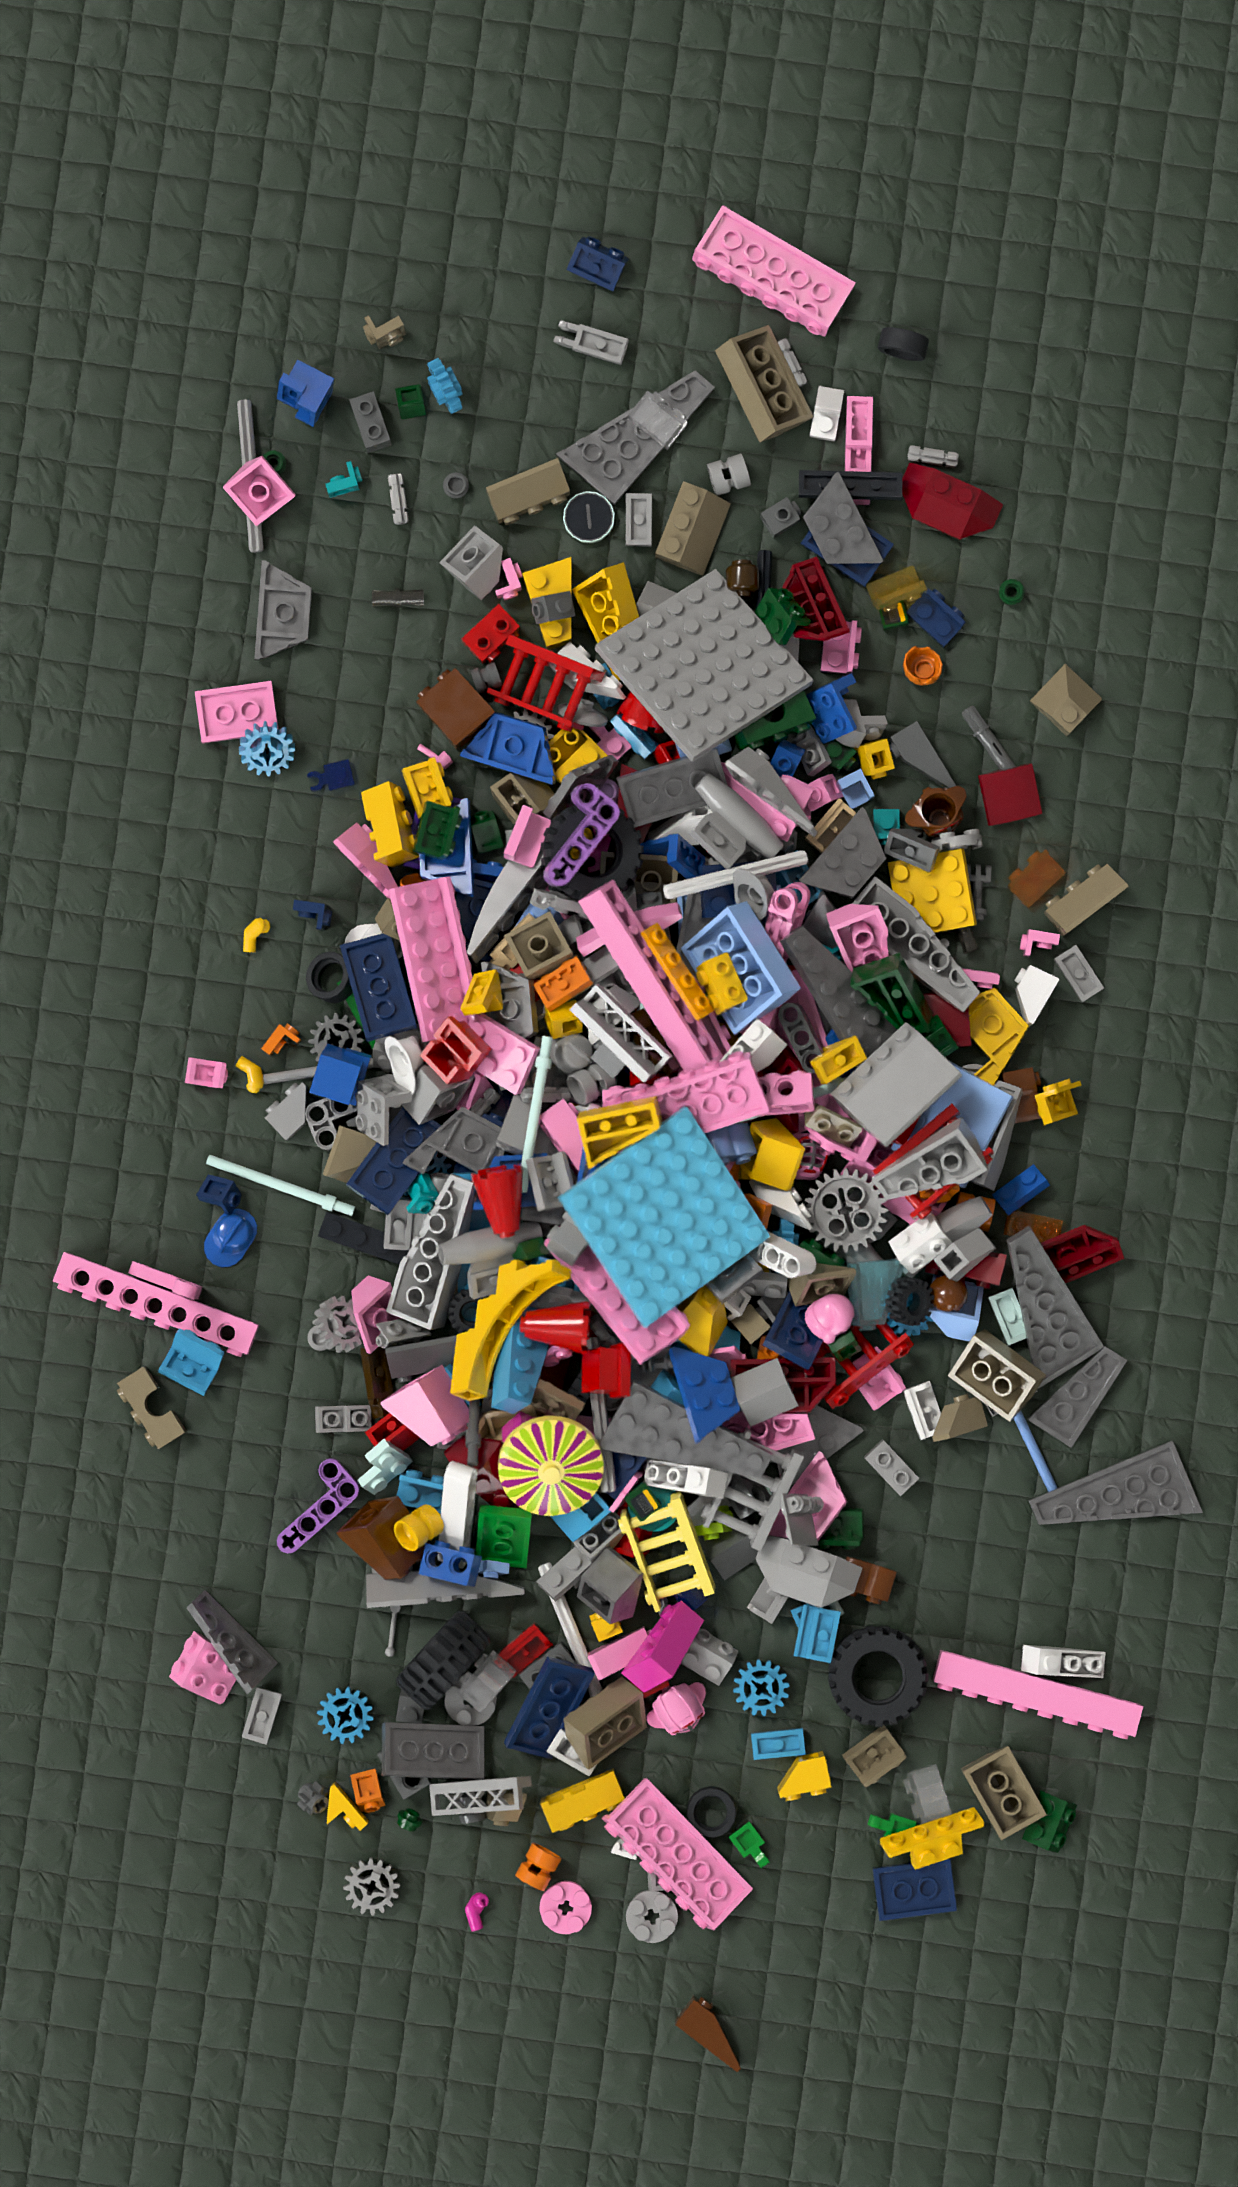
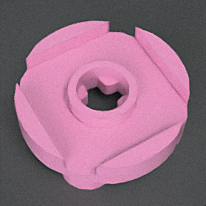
M560 1881L552 1885L543 1893L540 1901V1914L543 1923L552 1931L560 1934H571L580 1931L587 1924L592 1911V1904L588 1893L581 1885L572 1881ZM565 1900L570 1901L569 1906L573 1907V1911L562 1914V1910L558 1908V1905L564 1904Z

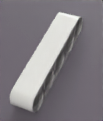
M769 1231L767 1232L770 1237L749 1252V1255L755 1261L789 1278L811 1274L816 1268V1260L812 1253Z
M455 1461L449 1463L444 1476L441 1508L444 1528L442 1533L439 1534V1541L450 1543V1549L459 1551L460 1546L471 1548L477 1469ZM439 1553L437 1560L443 1562V1556ZM461 1560L459 1568H464L467 1562H462Z

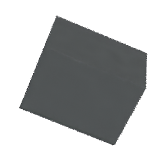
M733 1511V1517L740 1520L736 1512ZM745 1518L741 1519V1521L749 1524ZM733 1528L730 1532L719 1533L718 1539L704 1541L703 1536H698L701 1547L724 1581L756 1560L758 1550L751 1547V1539L748 1538V1535Z

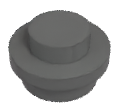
M455 472L445 478L443 488L449 497L458 499L465 496L468 492L469 482L463 474Z

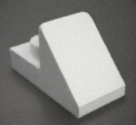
M819 386L809 437L835 442L844 390Z
M560 1729L547 1752L590 1776L596 1765L588 1770L567 1739L565 1730Z

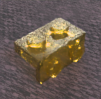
M913 566L906 567L866 585L874 608L879 610L883 608L884 612L898 607L897 602L907 599L910 602L922 597L921 592L927 590L924 580H919Z

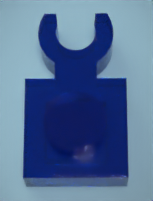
M348 759L323 765L325 773L320 774L319 772L312 771L307 774L308 778L317 777L319 779L318 785L310 787L312 792L320 791L327 784L330 791L355 785Z

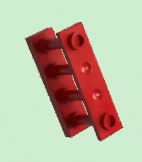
M509 634L506 644L514 647V658L501 691L488 688L487 693L496 696L494 701L509 706L511 702L558 722L557 727L572 732V729L575 728L582 731L584 726L573 722L587 684H590L592 679L602 682L605 673ZM531 654L535 656L534 661L536 663L523 697L519 700L510 696L524 658H528V655ZM551 662L556 664L555 670L557 672L541 709L532 705L531 702L545 666H549ZM573 671L578 673L576 676L578 681L565 714L561 717L553 714L552 711L566 675Z
M951 1103L872 1170L875 1175L934 1133L957 1120V1116L960 1115L959 1110ZM990 1146L984 1152L982 1151L987 1165L993 1160L991 1155L994 1154ZM957 1183L935 1189V1193L924 1202L916 1194L904 1196L915 1209L909 1215L914 1221L918 1217L920 1220H923L933 1211L931 1206L953 1189Z
M872 1292L854 1306L855 1313L850 1326L862 1351L870 1361L859 1370L849 1358L841 1363L839 1362L850 1377L839 1386L835 1384L829 1391V1394L824 1397L832 1409L845 1404L850 1395L894 1360L904 1357L914 1345L906 1333L898 1337L879 1313L882 1310L880 1308L882 1304ZM867 1321H872L890 1343L879 1354L859 1331L860 1326ZM823 1341L815 1358H821L826 1353H831L834 1356L828 1346L829 1344Z

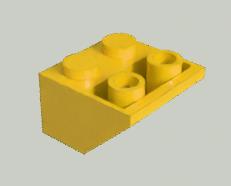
M573 728L572 732L561 729L549 741L555 777L560 784H562V779L571 770L608 756L583 730Z
M777 1118L752 1122L750 1132L757 1153L750 1157L751 1160L739 1166L753 1180L790 1191L805 1148Z
M823 1751L797 1756L777 1787L780 1798L785 1797L786 1801L801 1798L802 1793L810 1792L813 1796L827 1792L826 1788H830L831 1783Z

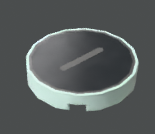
M585 491L576 494L568 501L564 509L563 521L566 531L581 543L592 544L601 541L609 534L614 525V511L611 503L606 497L597 492Z

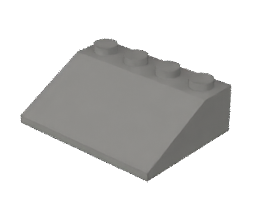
M905 1023L830 1094L847 1115L887 1147L963 1075L908 1023Z

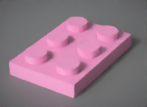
M272 681L195 691L202 744L245 737L246 729L253 731V724L255 723L259 727H263L264 721H267L270 727L276 722L278 729Z
M484 1013L473 1014L468 1025L492 1049L476 1071L513 1094H521L540 1048Z

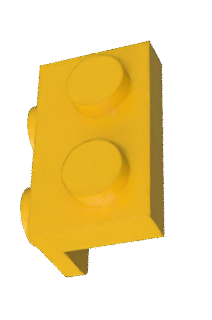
M435 757L402 769L418 819L421 818L426 801L447 807L451 806L453 796L450 788L444 785L442 779L444 777V770L441 763L436 762Z
M728 953L708 959L696 968L698 982L701 986L705 987L708 994L707 998L716 1015L725 1013L733 1006L748 1000Z
M1067 1079L1042 1087L1044 1092L1035 1095L1038 1113L1044 1125L1078 1114L1070 1089L1082 1086L1080 1081L1071 1083V1080Z

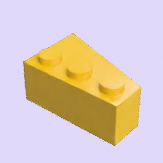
M571 557L522 573L530 600L570 591L572 597ZM572 617L539 624L547 650L565 645L569 641L572 642Z
M388 781L361 792L366 819L371 821L373 832L369 833L370 840L372 842L376 840L378 852L373 853L374 860L393 868L419 858V853L413 852L416 835L411 830L410 825L413 822L410 813L405 810L403 804L405 795L401 787Z
M657 1096L579 1112L577 1122L588 1168L596 1166L597 1163L609 1156H613L621 1149L630 1144L632 1145L661 1127L662 1116Z
M611 1769L542 1797L541 1806L551 1831L554 1833L558 1830L564 1831L574 1826V1823L582 1819L583 1821L591 1820L597 1817V1813L607 1809L608 1812L614 1810L625 1799L614 1769Z

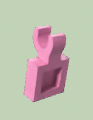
M589 726L601 740L597 745L608 756L613 755L618 760L631 748V744L624 737L620 736L615 729L608 732L604 726Z

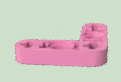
M132 1261L128 1272L136 1277L169 1288L172 1292L190 1299H199L203 1288L195 1283Z

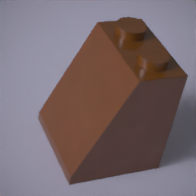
M455 668L452 671L449 669L445 670L437 678L439 682L434 687L430 688V686L424 688L417 695L419 699L416 703L458 751L487 725L495 711Z
M399 1496L368 1501L336 1532L352 1550L385 1580L405 1577L410 1572L409 1568L414 1563L422 1560L426 1545L424 1544L415 1551H409L398 1542L394 1532V1525L397 1521L410 1514Z

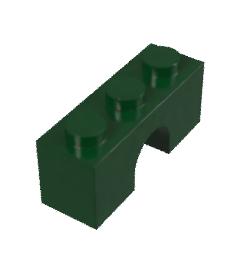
M804 690L775 708L778 714V722H769L761 717L735 734L734 737L740 750L743 751L749 747L756 751L763 748L765 743L773 740L774 743H778L788 738V734L796 732L799 735L810 730V725L815 721L816 716Z

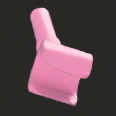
M422 744L417 748L430 758L435 757L436 762H440L443 769H446L453 763L445 751L437 756Z

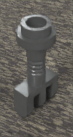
M967 864L969 880L972 883V898L976 922H981L987 916V910L982 909L983 884L991 883V865H986L985 875H981V865L976 864L975 874H971V864Z

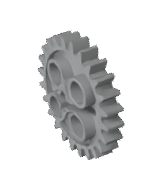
M845 1168L843 1175L840 1176L838 1170L835 1169L833 1178L825 1173L824 1178L826 1182L815 1181L819 1187L818 1190L809 1189L814 1195L813 1198H805V1201L811 1204V1208H807L809 1213H811V1217L808 1220L814 1224L809 1232L818 1231L819 1234L815 1240L819 1241L825 1238L824 1247L834 1243V1251H838L840 1245H843L844 1252L848 1253L849 1247L852 1245L855 1251H859V1243L869 1247L867 1239L870 1238L876 1241L877 1238L874 1232L884 1231L879 1226V1223L888 1221L881 1217L882 1213L889 1212V1209L882 1208L881 1204L888 1200L879 1198L878 1195L881 1192L879 1189H874L875 1184L873 1181L867 1182L869 1174L866 1173L862 1178H859V1170L856 1169L851 1176L849 1175L848 1168ZM853 1187H858L862 1191V1198L858 1202H853L849 1198V1190ZM839 1188H843L847 1206L853 1207V1211L849 1213L854 1228L853 1233L849 1232L846 1215L840 1214V1210L843 1209V1203L839 1195ZM827 1194H834L837 1198V1205L832 1209L824 1205L823 1200ZM860 1212H864L869 1216V1223L865 1227H859L855 1222L856 1215ZM834 1219H840L844 1223V1229L839 1234L833 1233L830 1229V1224Z

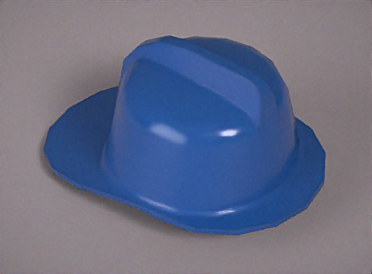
M234 1209L231 1215L224 1213L219 1217L204 1242L205 1254L212 1264L219 1267H230L235 1265L244 1256L257 1234V1224L254 1217L242 1209Z

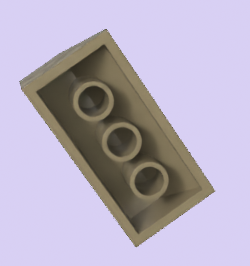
M769 325L733 337L715 350L760 443L777 437L813 418L811 410Z

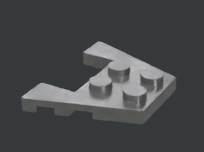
M462 1106L403 1161V1164L424 1174L437 1151L478 1174V1170L490 1168L494 1156H504V1150L496 1147V1140L501 1127ZM477 1191L474 1195L473 1203L476 1202L478 1197Z

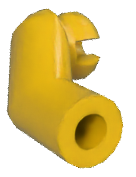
M256 918L245 928L243 952H256V938L261 933H268L271 926L268 920Z
M241 1056L235 1067L247 1073V1090L251 1093H257L264 1085L262 1069Z

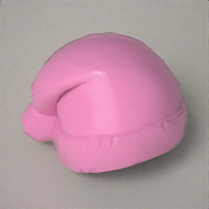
M828 1294L814 1301L807 1308L805 1321L814 1335L822 1339L826 1344H831L838 1335L846 1333L850 1328L855 1313L854 1307L847 1297L839 1294Z

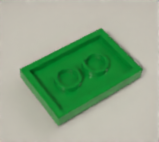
M480 1505L476 1555L482 1556L481 1560L504 1562L510 1563L509 1567L527 1568L532 1513L521 1508Z

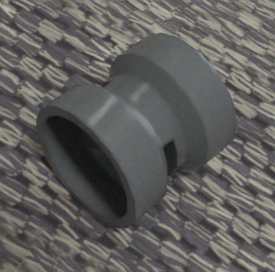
M495 662L487 664L483 669L475 668L470 670L479 694L486 692L487 688L492 687L496 689L502 687Z
M468 1794L462 1795L459 1799L465 1808L473 1800ZM485 1812L460 1814L459 1818L461 1824L485 1820L486 1816Z

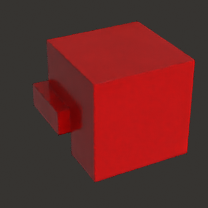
M449 1016L433 1035L436 1039L429 1042L420 1056L446 1084H451L469 1079L492 1049L465 1021L459 1022L454 1016Z
M623 1343L610 1345V1348L590 1349L588 1354H582V1393L609 1395V1398L630 1396L631 1352Z

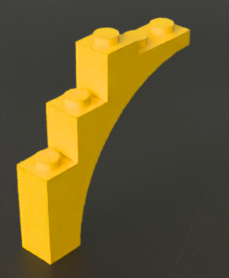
M512 1260L508 1264L499 1266L496 1294H491L488 1298L478 1300L475 1328L468 1329V1332L457 1334L450 1394L467 1401L487 1397L492 1370L509 1331L524 1310L537 1297L554 1285L570 1279V1268L561 1265V1262L558 1260H546L545 1263L528 1266L524 1261Z

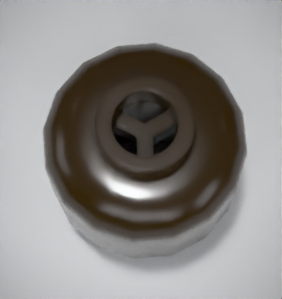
M751 560L732 561V565L726 568L727 588L730 591H736L742 599L750 598L751 593L759 589L758 567L752 564Z

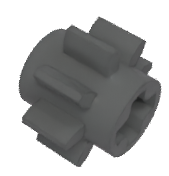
M317 1781L306 1783L298 1792V1797L301 1800L297 1805L309 1815H312L313 1812L316 1814L321 1813L328 1806L329 1800L326 1796L330 1792Z

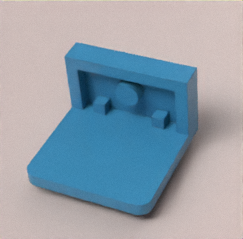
M178 1329L171 1349L158 1372L204 1396L219 1370L224 1352L217 1344L198 1338L193 1331Z

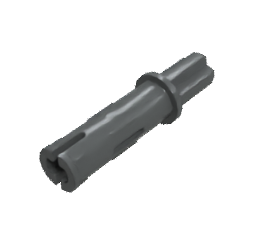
M973 705L965 709L961 714L974 732L973 737L976 736L999 770L1016 767L989 727L991 725L985 723Z

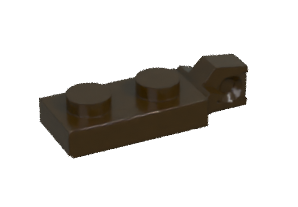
M643 1008L632 1013L631 1015L672 1055L661 1071L665 1077L674 1074L680 1066L646 1010ZM629 1031V1035L635 1044L642 1045L641 1035L636 1031ZM648 1050V1059L656 1066L663 1057L656 1050Z
M378 1346L371 1354L367 1353L365 1348H360L367 1398L373 1418H383L389 1412L382 1407L381 1402L393 1394L385 1348Z

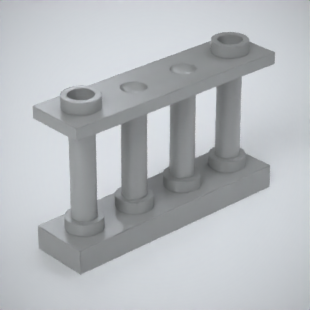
M745 1427L743 1433L738 1432L739 1435L750 1440L749 1438L752 1434L750 1429ZM754 1442L773 1452L771 1461L780 1464V1467L783 1468L779 1478H772L765 1474H762L761 1478L741 1475L770 1488L769 1491L773 1493L769 1501H759L728 1487L733 1475L730 1472H726L728 1476L724 1496L758 1511L759 1515H761L758 1525L753 1524L752 1526L718 1511L717 1508L721 1498L714 1497L710 1504H705L700 1517L704 1518L702 1521L704 1527L709 1528L711 1521L715 1520L748 1535V1538L751 1539V1547L761 1551L781 1508L780 1494L788 1493L804 1455L796 1449H792L790 1454L786 1453L784 1455Z

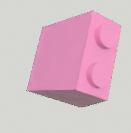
M443 1365L404 1385L381 1402L384 1409L430 1446L440 1441L442 1445H445L455 1439L458 1434L468 1429L466 1424L469 1422V1408L462 1398L450 1394L452 1380Z

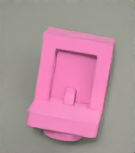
M511 558L501 561L509 586L495 591L497 598L503 597L504 601L517 597L518 591L522 590L519 578L523 577L518 563H512Z
M188 1058L185 1083L223 1088V1084L227 1081L228 1077L226 1063Z

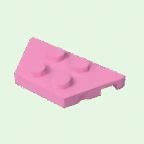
M820 1451L788 1492V1494H808V1496L820 1497L823 1500V1509L812 1514L818 1541L847 1503L825 1455ZM780 1508L768 1535L787 1538L785 1515Z

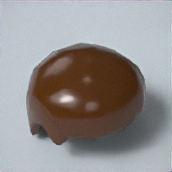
M943 1275L937 1277L931 1283L930 1287L933 1291L929 1294L934 1295V1300H930V1303H933L936 1309L946 1312L960 1311L963 1305L967 1303L968 1291L961 1279L956 1282Z

